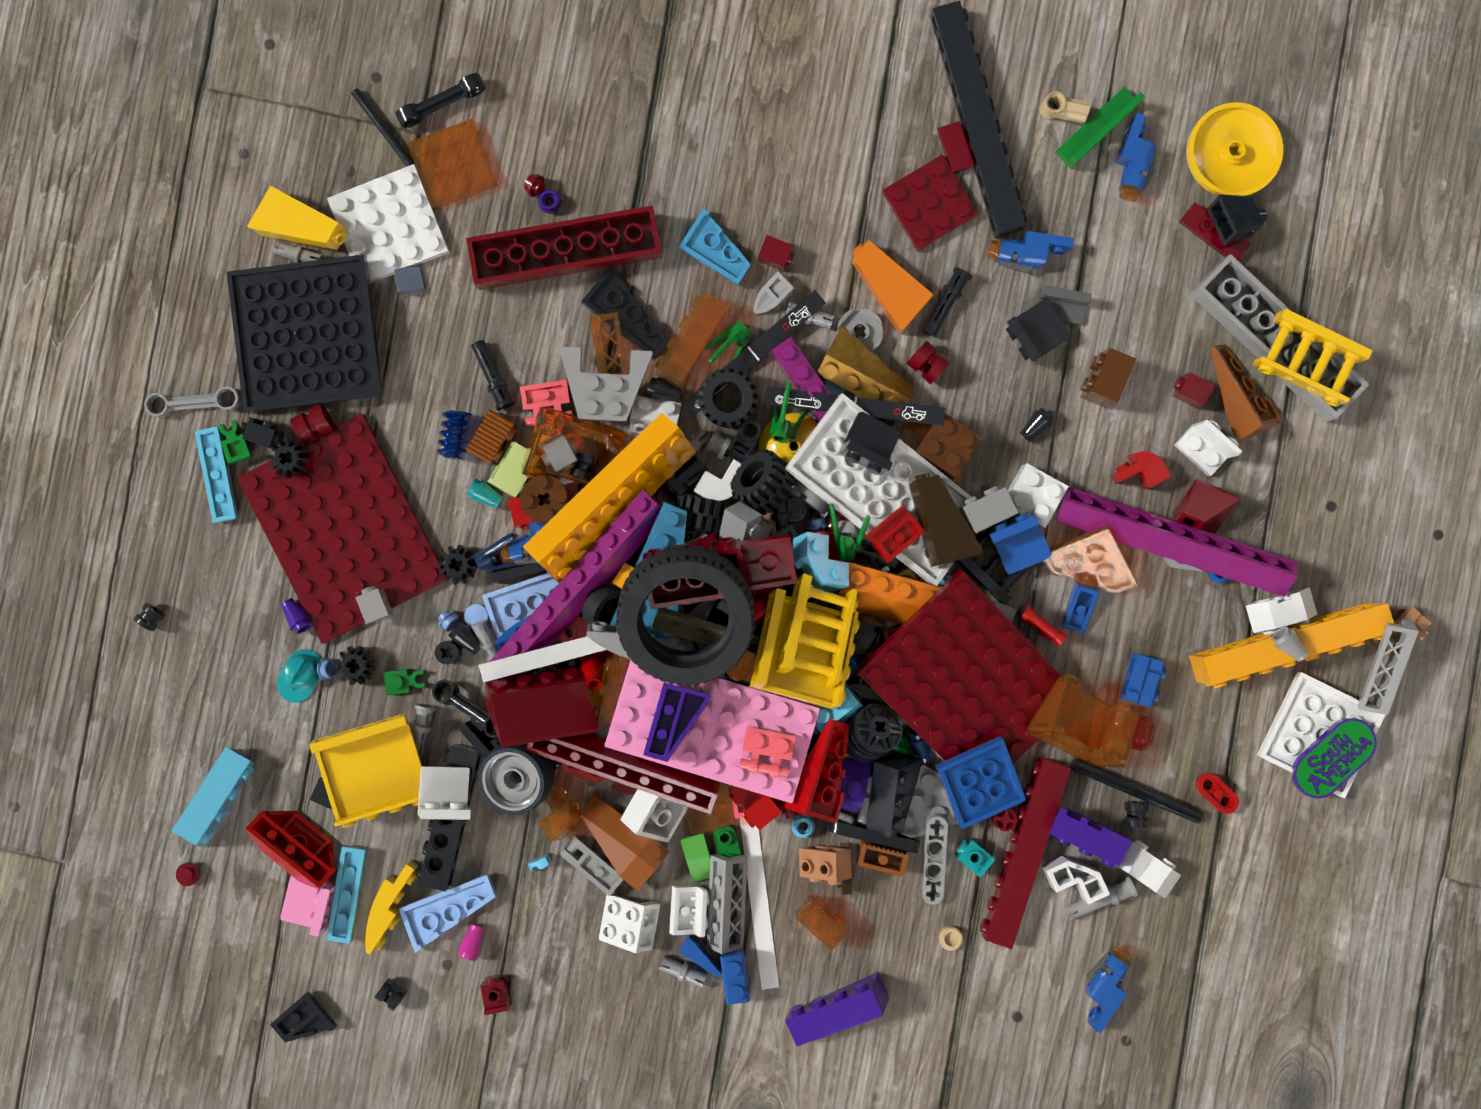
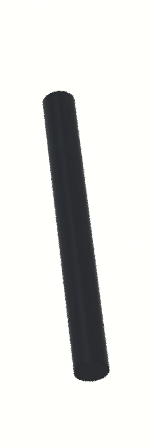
M358 88L354 89L351 95L405 166L408 167L415 164Z

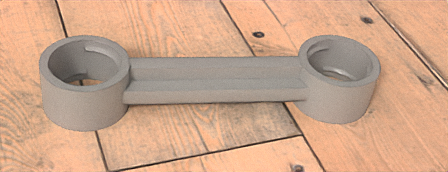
M228 386L221 387L216 393L168 397L160 393H152L145 399L144 407L148 414L159 418L167 417L172 411L219 407L226 411H235L242 405V396L238 390ZM227 391H233L235 394V402L230 407H225L222 404V396ZM161 397L165 401V408L158 414L153 411L152 404L155 399Z

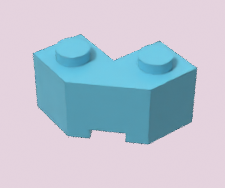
M806 532L793 538L794 564L798 569L801 568L804 574L812 576L811 584L813 588L836 592L849 587V563L828 559V535Z

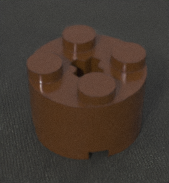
M538 475L524 485L519 503L524 514L538 525L545 526L571 501V496L568 489L558 479L552 476ZM543 498H548L551 501L550 504L543 503Z

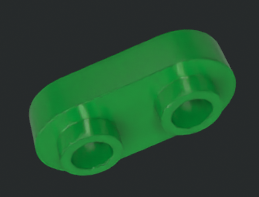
M729 824L719 825L713 834L716 854L725 857L740 856L741 851L735 829ZM724 833L728 834L729 840L722 841L720 836ZM739 863L733 864L734 872L739 869Z

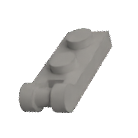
M574 835L570 840L571 844L567 848L564 847L560 855L610 897L623 879L618 876L614 870L615 868L588 846L581 837ZM578 849L584 853L579 859L574 855Z

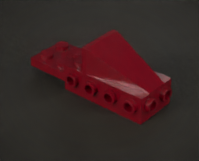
M713 533L686 545L687 547L693 545L703 547L704 549H711L714 552L720 553V556L728 558L729 561L734 563V567H738L741 573H743L751 590L797 583L790 534L741 541L740 538L726 537L717 542L716 533ZM654 548L648 550L647 553H643L642 560L661 549ZM680 578L657 586L649 594L647 600L649 599L650 609H664L670 606L690 605L701 601H715L724 597L720 591L706 582L690 578Z

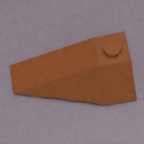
M1226 344L1211 347L1223 403L1232 433L1239 440L1250 439L1284 422L1268 396L1263 398L1256 390L1257 382L1243 374V365Z
M594 794L578 813L602 848L605 856L615 868L614 870L618 876L637 891L670 852L657 840L636 835L620 820L623 815Z

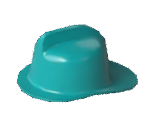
M309 649L296 651L285 663L277 679V690L286 701L299 703L306 700L313 692L320 679L317 673V665L321 662V657L315 651Z

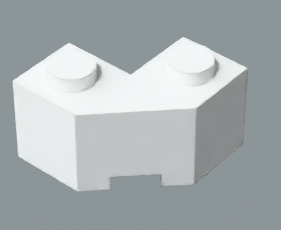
M1310 587L1289 591L1285 597L1280 595L1254 601L1246 605L1253 633L1263 631L1264 635L1275 633L1278 630L1277 628L1294 623L1296 626L1310 623L1309 619L1318 615Z
M1136 839L1132 842L1120 868L1166 899L1181 875L1174 871L1176 865L1165 858L1162 861L1158 860L1146 851L1148 849L1147 845Z
M1060 856L1041 865L1050 887L1056 893L1076 885L1081 898L1088 905L1110 895L1100 872L1092 866L1065 856Z

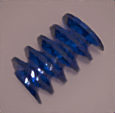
M457 410L442 412V416L448 420L441 422V426L446 428V430L439 431V435L445 439L438 440V444L444 448L437 449L436 453L444 458L466 461V459L459 455L467 453V450L462 448L461 445L467 444L468 440L462 438V435L470 434L468 430L464 429V426L471 425V422L466 420L465 417L472 416V413Z

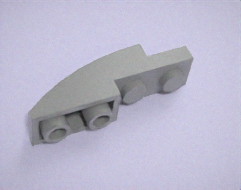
M601 621L587 624V637L601 647L617 655L629 658L620 643L617 626L607 625V623ZM650 634L662 645L684 651V639L673 635L658 638Z

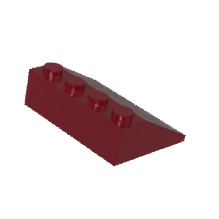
M567 668L553 672L545 671L539 674L498 678L485 682L486 707L501 747L599 731L587 683L580 668Z

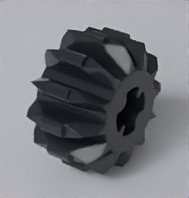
M288 439L285 443L283 440L278 441L279 448L271 447L275 454L267 456L268 459L274 460L269 467L276 469L275 474L277 476L284 474L285 479H291L292 475L299 478V470L308 471L307 467L304 466V462L310 463L311 460L304 456L309 453V450L302 449V442L298 441L295 443L294 439ZM288 455H291L290 458H293L291 463H288L289 460H286Z
M458 545L456 550L453 546H449V554L446 552L441 553L445 561L440 560L437 564L444 565V568L439 570V574L447 573L444 578L446 582L453 578L454 585H458L460 579L463 584L468 583L467 576L475 577L471 569H478V566L472 565L475 559L474 556L469 557L472 552L470 548L463 552V545ZM455 560L462 561L463 566H460L461 570L454 569L453 564H457L454 562Z
M359 645L356 649L353 646L347 647V652L341 651L339 653L342 659L336 660L335 663L341 665V668L337 669L336 673H344L341 677L342 681L349 679L350 685H355L356 682L362 685L365 684V678L368 680L373 678L369 671H376L377 667L371 666V662H375L376 658H368L371 650L368 649L363 652V646ZM356 662V664L360 665V668L356 669L355 666H352V663Z

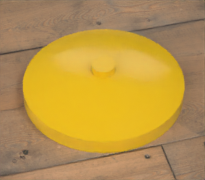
M1239 102L1219 105L1204 114L1193 127L1186 148L1188 166L1195 180L1214 195L1250 196L1268 185L1276 176L1283 159L1281 133L1272 118L1253 105Z

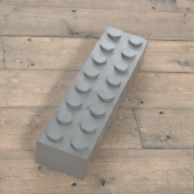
M1231 254L1222 259L1189 293L1257 358L1267 357L1280 330L1279 324L1273 322L1276 313L1285 308L1290 310ZM1294 331L1289 332L1276 363L1286 368L1289 367L1302 340L1300 334ZM1311 342L1297 373L1310 379L1324 350L1322 348L1323 345ZM1337 353L1332 354L1319 381L1320 384L1332 389L1345 362ZM1352 369L1340 393L1349 397V402L1331 406L1323 401L1324 398L1278 377L1325 422L1337 419L1369 385Z

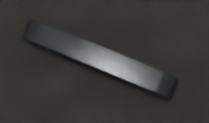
M840 819L837 820V823L830 822L828 831L835 834L906 852H918L920 841L915 838H909L900 834L889 838L866 829L867 826L856 823L850 824Z

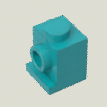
M970 837L967 841L963 840L956 848V858L980 878L995 861L991 854ZM972 854H978L975 861L970 860Z

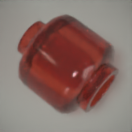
M1136 714L1134 718H1129L1125 721L1122 740L1130 749L1146 751V748L1151 747L1154 743L1156 726L1149 721L1148 716Z

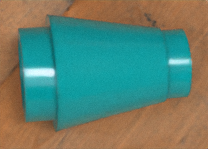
M476 478L467 492L471 500L494 507L495 509L503 498L483 479L480 481Z

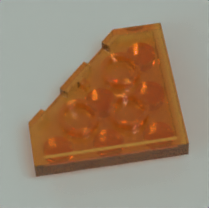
M1108 525L1049 548L1051 557L1044 560L1052 575L1059 577L1062 575L1073 578L1075 582L1092 587L1096 585L1106 588V591L1116 594L1137 586V580Z

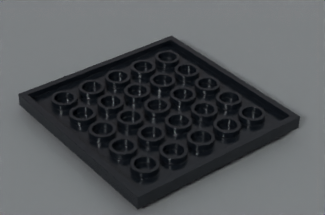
M366 255L226 272L243 412L250 413L383 397Z

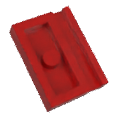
M904 504L865 535L872 541V545L887 563L925 533L912 514L905 509Z

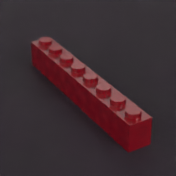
M592 734L532 742L527 745L526 750L708 814L712 812L721 785L720 781L604 747L606 739Z
M1039 757L1038 762L1035 761L1031 769L1033 777L1031 783H1028L1024 790L1026 801L1018 809V823L1016 829H1012L1009 837L1011 845L1009 851L1004 852L1002 858L1004 866L1001 874L998 873L995 879L994 886L997 888L994 896H990L987 909L989 912L987 918H983L980 925V932H982L981 935L985 941L1009 949L1013 948L1050 835L1049 832L1053 826L1071 768L1042 757Z

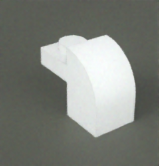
M733 459L722 480L705 471L694 492L703 498L725 503L731 502L735 499L731 493L732 478L741 463Z

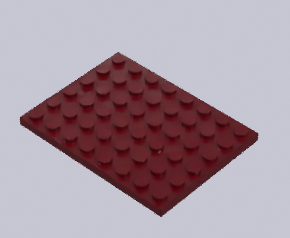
M362 413L334 427L336 431L324 437L318 435L317 441L307 446L303 444L302 449L309 450V453L304 457L310 459L311 462H304V466L307 467L308 471L299 470V478L292 475L291 479H285L284 474L277 476L275 474L276 469L269 467L274 460H270L237 477L304 611L311 617L310 621L321 644H325L365 623L355 598L362 595L361 590L371 586H375L376 589L384 588L390 606L393 609L445 582L446 573L439 574V570L443 569V567L437 564L439 559L365 415ZM288 455L286 460H289L288 463H291L293 458H290L291 455Z
M961 569L855 670L944 761L1001 736L1005 742L1012 764H1014L1082 699L1073 687Z

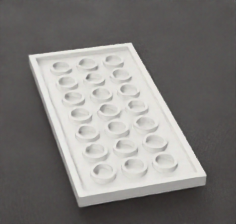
M843 393L838 396L785 467L791 475L829 505L833 503L835 509L861 529L866 516L869 515L871 518L865 532L866 534L903 504L906 507L905 509L918 522L908 485L916 481L915 476L929 473L930 477L939 475L958 508L964 506L962 501L971 498L969 494L900 439H898L889 458L893 464L890 470L882 475L872 474L864 466L852 463L845 456L839 454L856 415L859 412H865ZM922 535L896 556L916 574L934 586L940 583L954 563L953 561L931 567Z

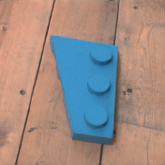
M703 208L680 244L679 249L739 286L751 264L724 234L707 210Z

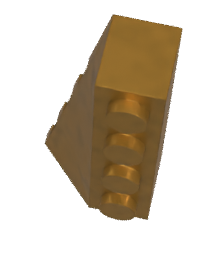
M842 325L816 374L861 398L909 403L915 388L895 370L889 369L879 356L873 355L864 347L865 344L858 338L855 339L848 333L849 330Z

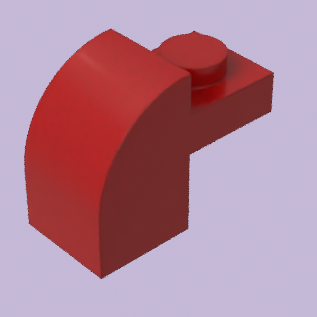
M1146 451L1128 455L1129 462L1115 468L1117 472L1111 475L1114 483H1118L1136 474L1144 489L1151 488L1172 477L1163 460L1156 454Z

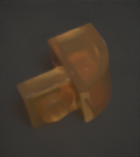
M559 784L554 785L546 797L552 813L539 821L550 842L561 840L572 833L578 827L582 815L579 800L569 801L566 790Z

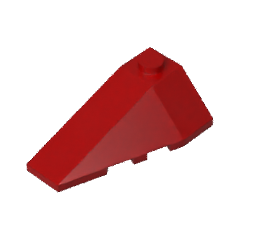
M829 719L804 762L793 803L786 802L784 808L837 823L844 799V792L841 791V778H845L846 772L845 769H842L843 757L847 754L848 724Z

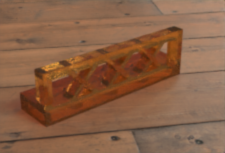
M618 312L589 316L598 373L609 374L611 366L616 364L622 369V375H628ZM614 319L615 328L610 335L603 331L601 321ZM615 333H616L617 341L612 338ZM610 340L618 345L619 350L613 359L606 354L605 348ZM619 356L621 364L616 361Z

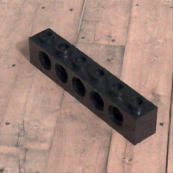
M455 743L450 749L447 748L444 762L447 763L446 767H455L456 764L470 769L467 802L469 808L481 754L474 747ZM430 819L428 824V831L431 832L429 841H425L422 850L425 859L424 863H420L417 871V877L420 878L419 886L445 892L451 887L466 820L453 819L452 822H448L445 819ZM439 834H444L447 836V845H443L439 842ZM433 857H438L442 860L443 866L441 868L433 864Z

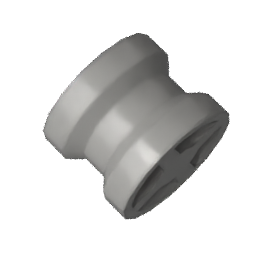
M715 431L705 451L715 453L717 458L722 460L732 439L729 437L724 438L720 432Z

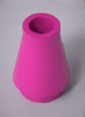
M470 925L458 948L459 957L476 961L477 957L481 955L483 926Z

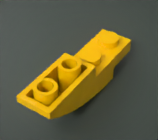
M413 860L405 865L398 878L389 875L384 880L374 899L367 922L365 938L366 953L369 955L375 949H381L387 940L384 935L388 929L393 930L400 920L397 917L399 907L396 905L401 902L405 895L403 892L407 884L411 886L417 877V872L415 871L419 864Z

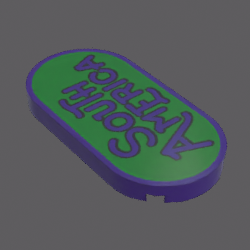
M1353 718L1341 719L1335 722L1294 761L1292 781L1295 787L1304 795L1312 798H1324L1334 793L1374 755L1377 739L1371 726L1362 720Z

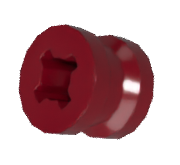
M1008 808L991 816V820L999 830L1010 831L1017 824V815L1011 808Z

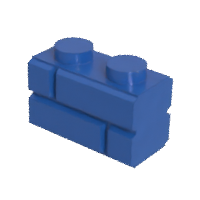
M1132 653L1120 698L1152 708L1153 703H1157L1160 691L1157 690L1159 681H1163L1166 675L1165 662Z
M744 948L720 954L726 1005L750 1002Z

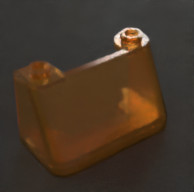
M540 407L523 462L522 474L532 479L538 475L548 473L587 485L589 482L569 475L571 468L560 472V470L556 472L551 467L547 468L541 458V455L544 453L539 443L554 434H563L567 441H572L577 452L599 460L597 467L592 471L594 478L630 444L629 436L622 430L591 420H579L578 416L548 407Z
M1065 674L1064 677H1059L1031 720L1027 733L1089 764L1103 767H1125L1140 713L1132 710V706L1129 704L1118 702L1117 705H1109L1080 690L1082 684L1073 675Z

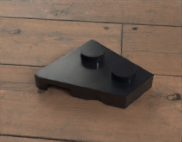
M309 991L270 1024L284 1042L293 1041L299 1037L313 1036L316 1033L327 1030L332 1031L338 1026Z

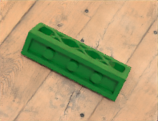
M1124 86L1059 147L1055 153L1072 169L1138 107L1145 96L1140 92L1134 97Z

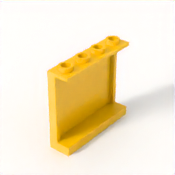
M775 589L769 594L750 687L829 709L841 706L846 697V690H844L845 681L848 680L851 668L848 665L850 657H852L855 651L853 639L860 625L859 620H857L859 612L855 611L852 616L842 668H844L843 679L838 684L827 687L828 676L798 667H795L786 674L776 672L792 597L786 596L785 590ZM807 602L806 607L808 611L840 620L841 611ZM807 620L802 623L801 631H803V634L835 643L837 629ZM802 643L797 646L796 651L800 658L830 666L832 652Z
M406 712L312 740L309 744L311 753H315L336 819L334 822L335 827L342 825V828L356 824V820L362 818L372 820L379 817L380 813L388 810L389 813L398 812L407 804L418 805L422 763Z

